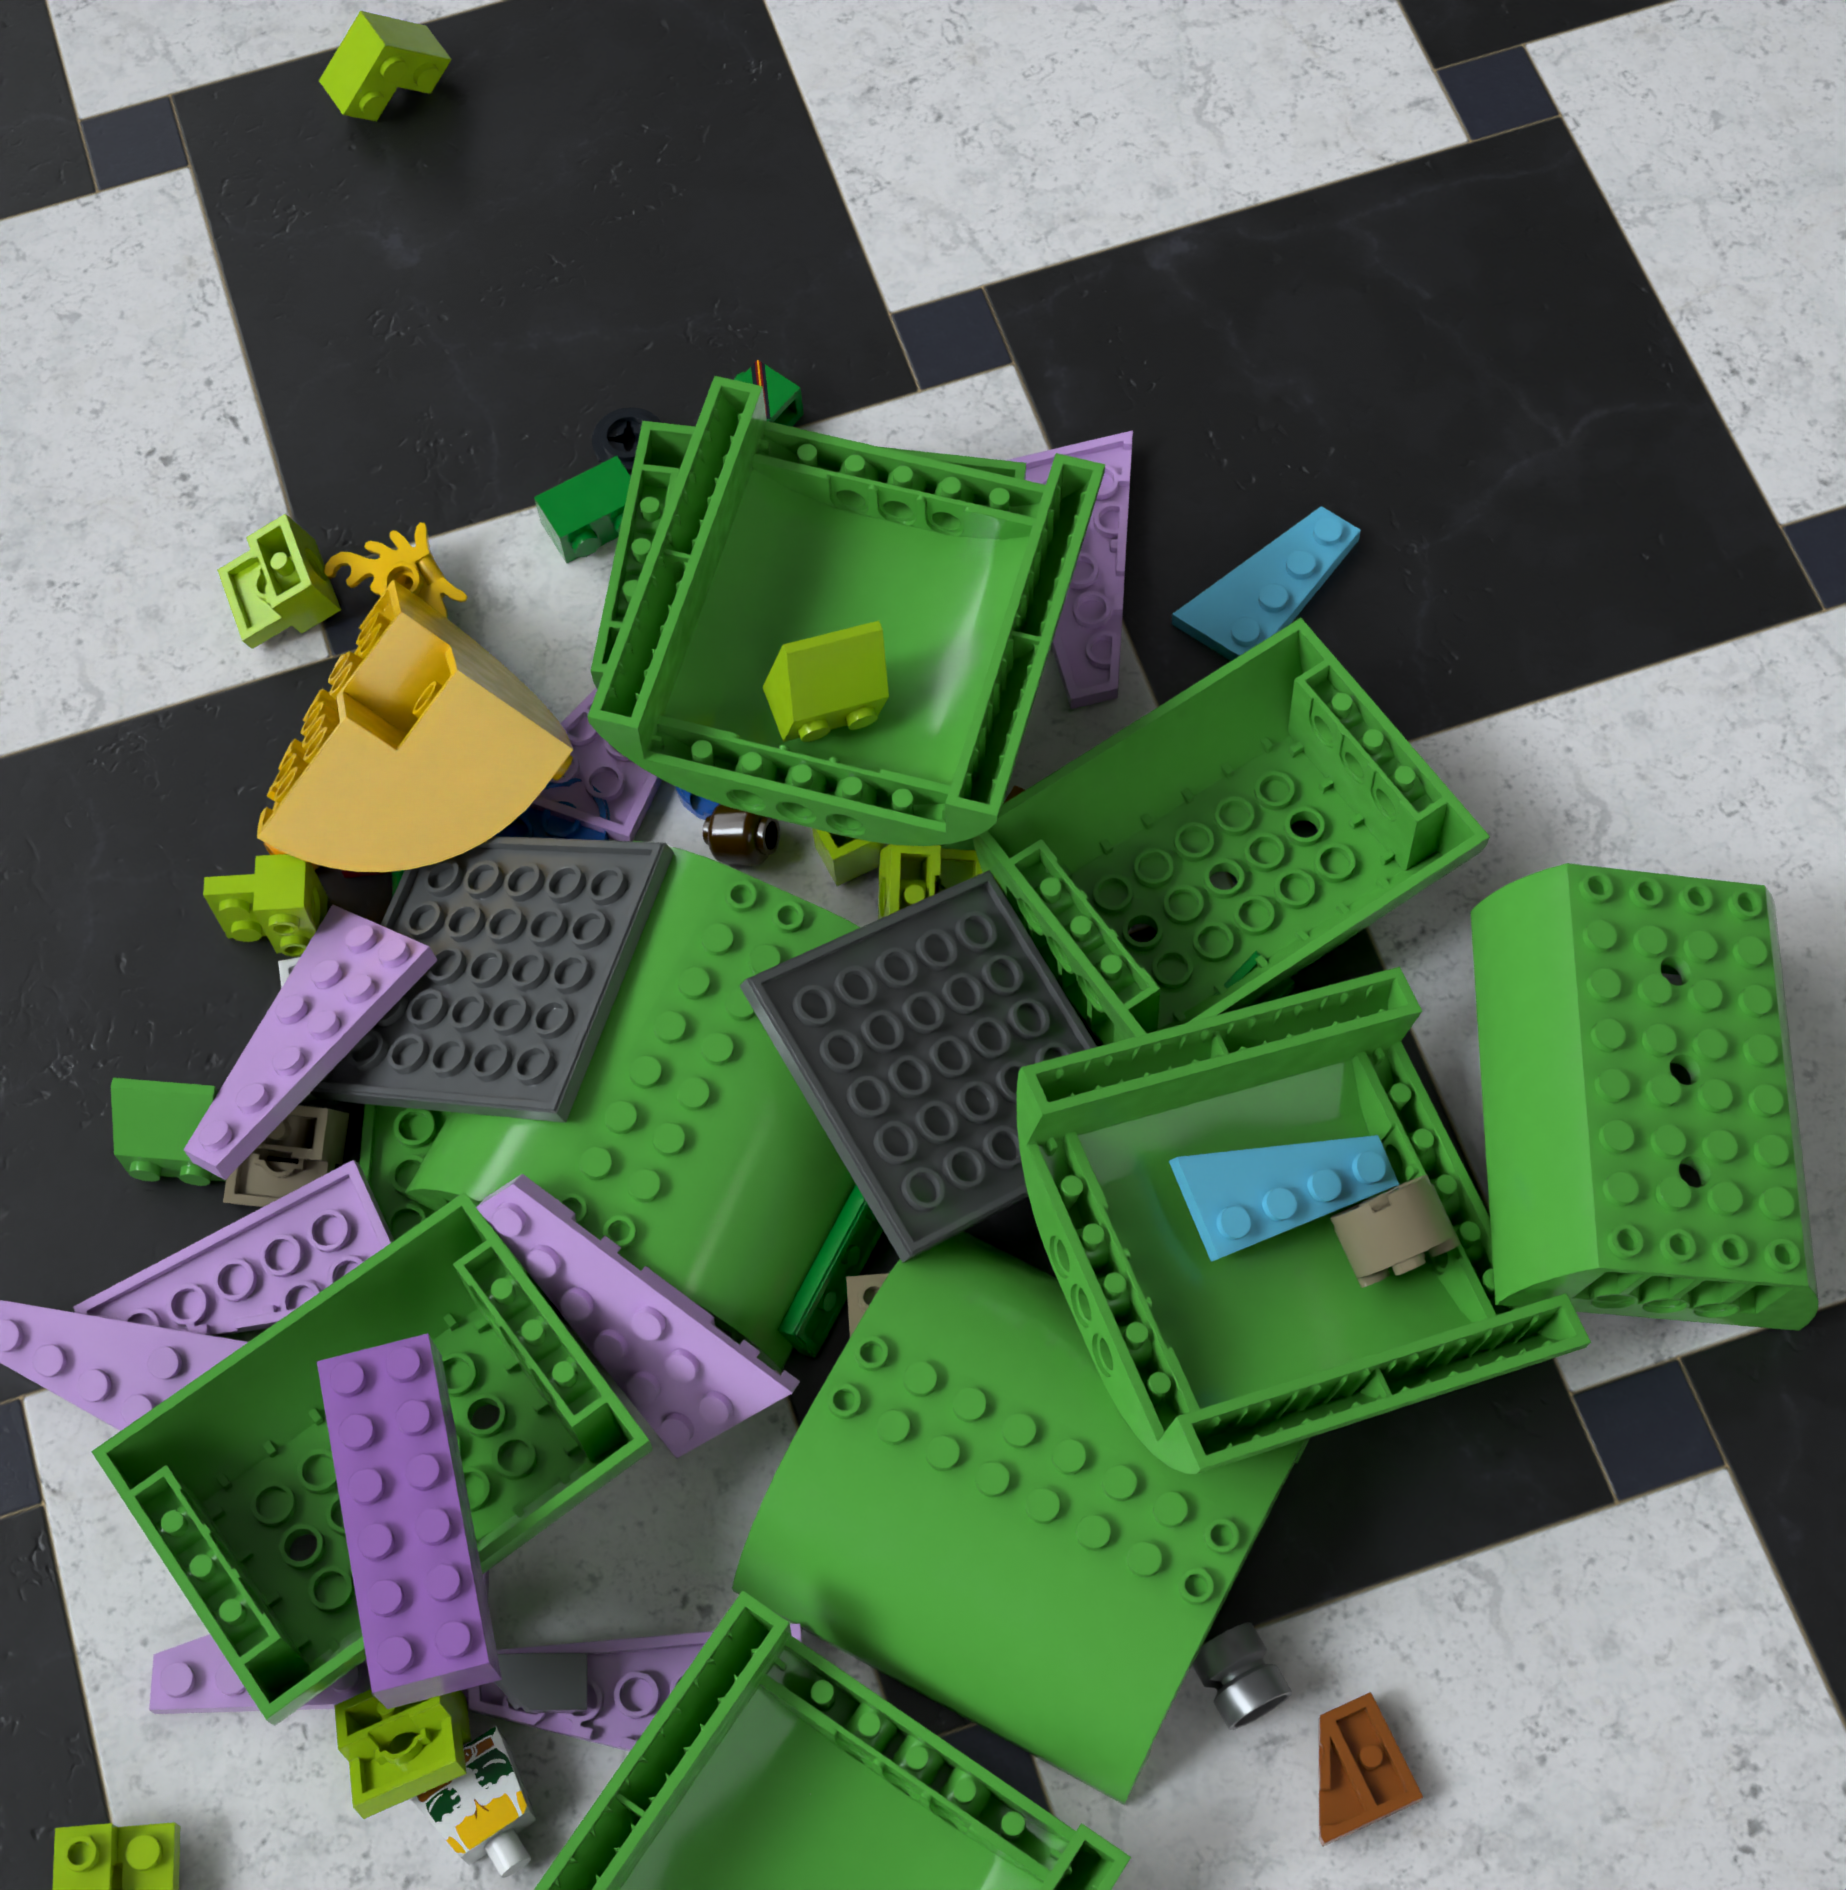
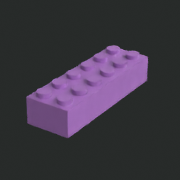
M427 1333L317 1361L372 1694L387 1709L502 1680L441 1353Z

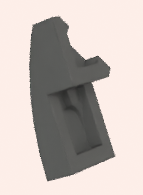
M587 1653L497 1654L502 1680L494 1681V1683L508 1697L506 1700L515 1710L520 1707L526 1713H583L587 1710Z

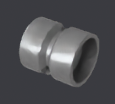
M1248 1622L1227 1630L1204 1644L1192 1665L1205 1688H1216L1217 1695L1213 1703L1229 1730L1238 1729L1257 1720L1278 1707L1292 1695V1691L1277 1665L1265 1664L1263 1661L1267 1648L1252 1623Z

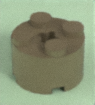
M1427 1175L1393 1187L1388 1192L1366 1199L1330 1218L1361 1288L1389 1277V1267H1392L1397 1276L1426 1263L1424 1252L1427 1250L1431 1257H1434L1461 1244L1439 1195Z

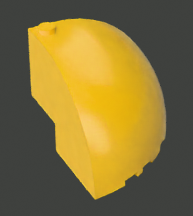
M393 579L358 628L361 630V633L356 641L358 645L354 653L348 651L345 654H341L336 662L335 668L328 679V683L333 685L330 692L323 688L319 690L303 718L305 722L301 730V734L305 736L303 741L300 742L295 738L285 752L278 767L280 771L267 793V797L275 801L272 810L266 806L261 812L257 838L277 850L303 861L334 869L355 872H392L436 864L473 849L510 825L531 805L551 779L557 781L565 774L573 760V756L570 755L573 747L558 719L519 678L454 623Z

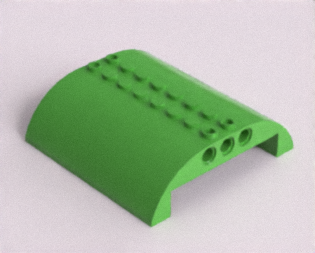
M714 376L588 713L589 724L619 753L651 774L696 796L745 812L846 837L893 845L933 846L952 844L972 839L988 831L997 823L1105 473V464L1056 453L1047 483L1044 485L769 422L766 419L763 386ZM879 620L884 636L889 698L879 713L877 720L866 727L855 730L849 729L848 725L831 729L824 737L810 742H802L801 738L783 742L763 690V685L782 645Z
M669 846L674 852L566 1123L451 1112L407 1188L405 1195L407 1198L437 1211L465 1192L477 1207L485 1197L519 1175L524 1174L575 1213L576 1223L600 1241L604 1236L608 1237L621 1247L618 1252L620 1256L640 1271L645 1266L711 1314L714 1317L715 1326L730 1332L735 1342L740 1344L743 1340L747 1341L760 1351L757 1356L759 1360L771 1369L781 1373L794 1347L778 1331V1328L856 1183L745 997L740 985L751 976L861 927L822 907L725 864Z
M1400 967L1023 1066L1018 1073L1017 1129L1019 1150L1033 1215L1044 1248L1096 1369L1118 1411L1144 1446L1155 1457L1172 1469L1185 1474H1199L1584 1349L1591 1343L1566 1293L1524 1307L1495 1305L1490 1217L1401 1042L1422 1013V1009ZM1378 1135L1399 1185L1423 1175L1428 1176L1439 1195L1461 1244L1434 1257H1431L1427 1250L1424 1252L1426 1263L1397 1276L1392 1267H1389V1277L1361 1288L1330 1218L1366 1199L1388 1192L1389 1189L1211 1262L1169 1161L1181 1156Z
M963 1231L904 1263L899 1259L883 1282L803 1419L770 1483L742 1550L732 1590L737 1594H740L743 1590L788 1622L800 1624L802 1629L1125 1805L1150 1756L1153 1742L1294 1463H1298L1310 1438L1199 1474H1185L1168 1467L1144 1446L1118 1411L1096 1369L1058 1279Z
M742 1590L534 1890H1111L1131 1857L1082 1823L1077 1831L1066 1825L794 1638L791 1634L790 1623Z

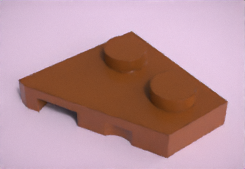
M1371 1692L1320 1715L1318 1719L1319 1841L1322 1847L1422 1801L1423 1795Z

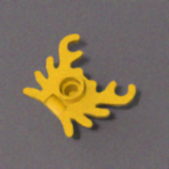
M422 522L416 526L415 547H412L399 532L392 530L389 533L390 539L397 546V550H392L383 543L368 541L364 547L369 552L379 555L380 558L368 559L351 552H340L332 556L325 564L324 573L330 579L336 577L337 571L342 566H350L351 574L346 579V583L350 588L357 587L368 577H374L370 588L373 593L380 596L394 579L447 619L448 613L443 598L447 596L453 601L460 603L466 602L468 598L463 591L454 587L444 577L431 553L428 530L425 523Z

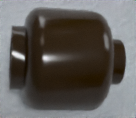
M721 804L714 808L712 815H709L703 824V840L709 845L713 857L720 863L746 866L761 865L769 855L776 851L779 844L780 826L777 819L745 812Z

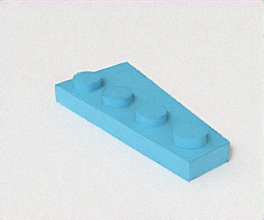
M1319 507L1172 614V625L1228 660H1234L1292 623L1359 541L1361 530L1324 507Z
M1378 1135L1181 1156L1169 1161L1211 1262L1399 1185Z

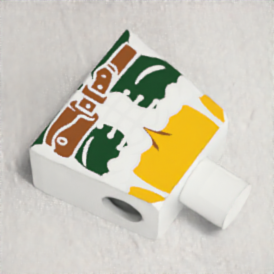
M495 1726L464 1746L467 1774L411 1798V1800L468 1865L475 1863L488 1854L500 1876L505 1878L516 1873L530 1862L531 1857L517 1834L532 1825L537 1818L509 1743Z

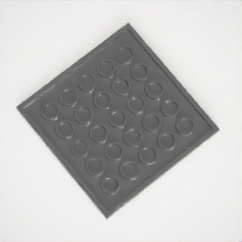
M493 836L486 842L461 855L436 864L405 870L381 926L429 946L436 956L437 962L324 1077L310 1094L318 1100L566 1123L674 852L666 843Z
M990 870L751 976L740 985L745 997L902 1263L1029 1197L1023 1173L1017 1129L1018 1073L1023 1066L1097 1047Z

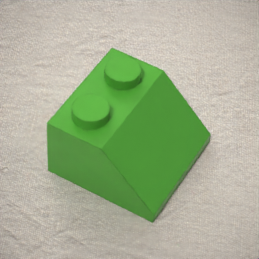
M113 1078L111 1102L115 1157L131 1177L142 1181H158L160 1176L178 1177L185 1183L197 1186L209 1185L211 1180L226 1182V1180L194 1164L184 1151L185 1146L219 1091L215 1086Z

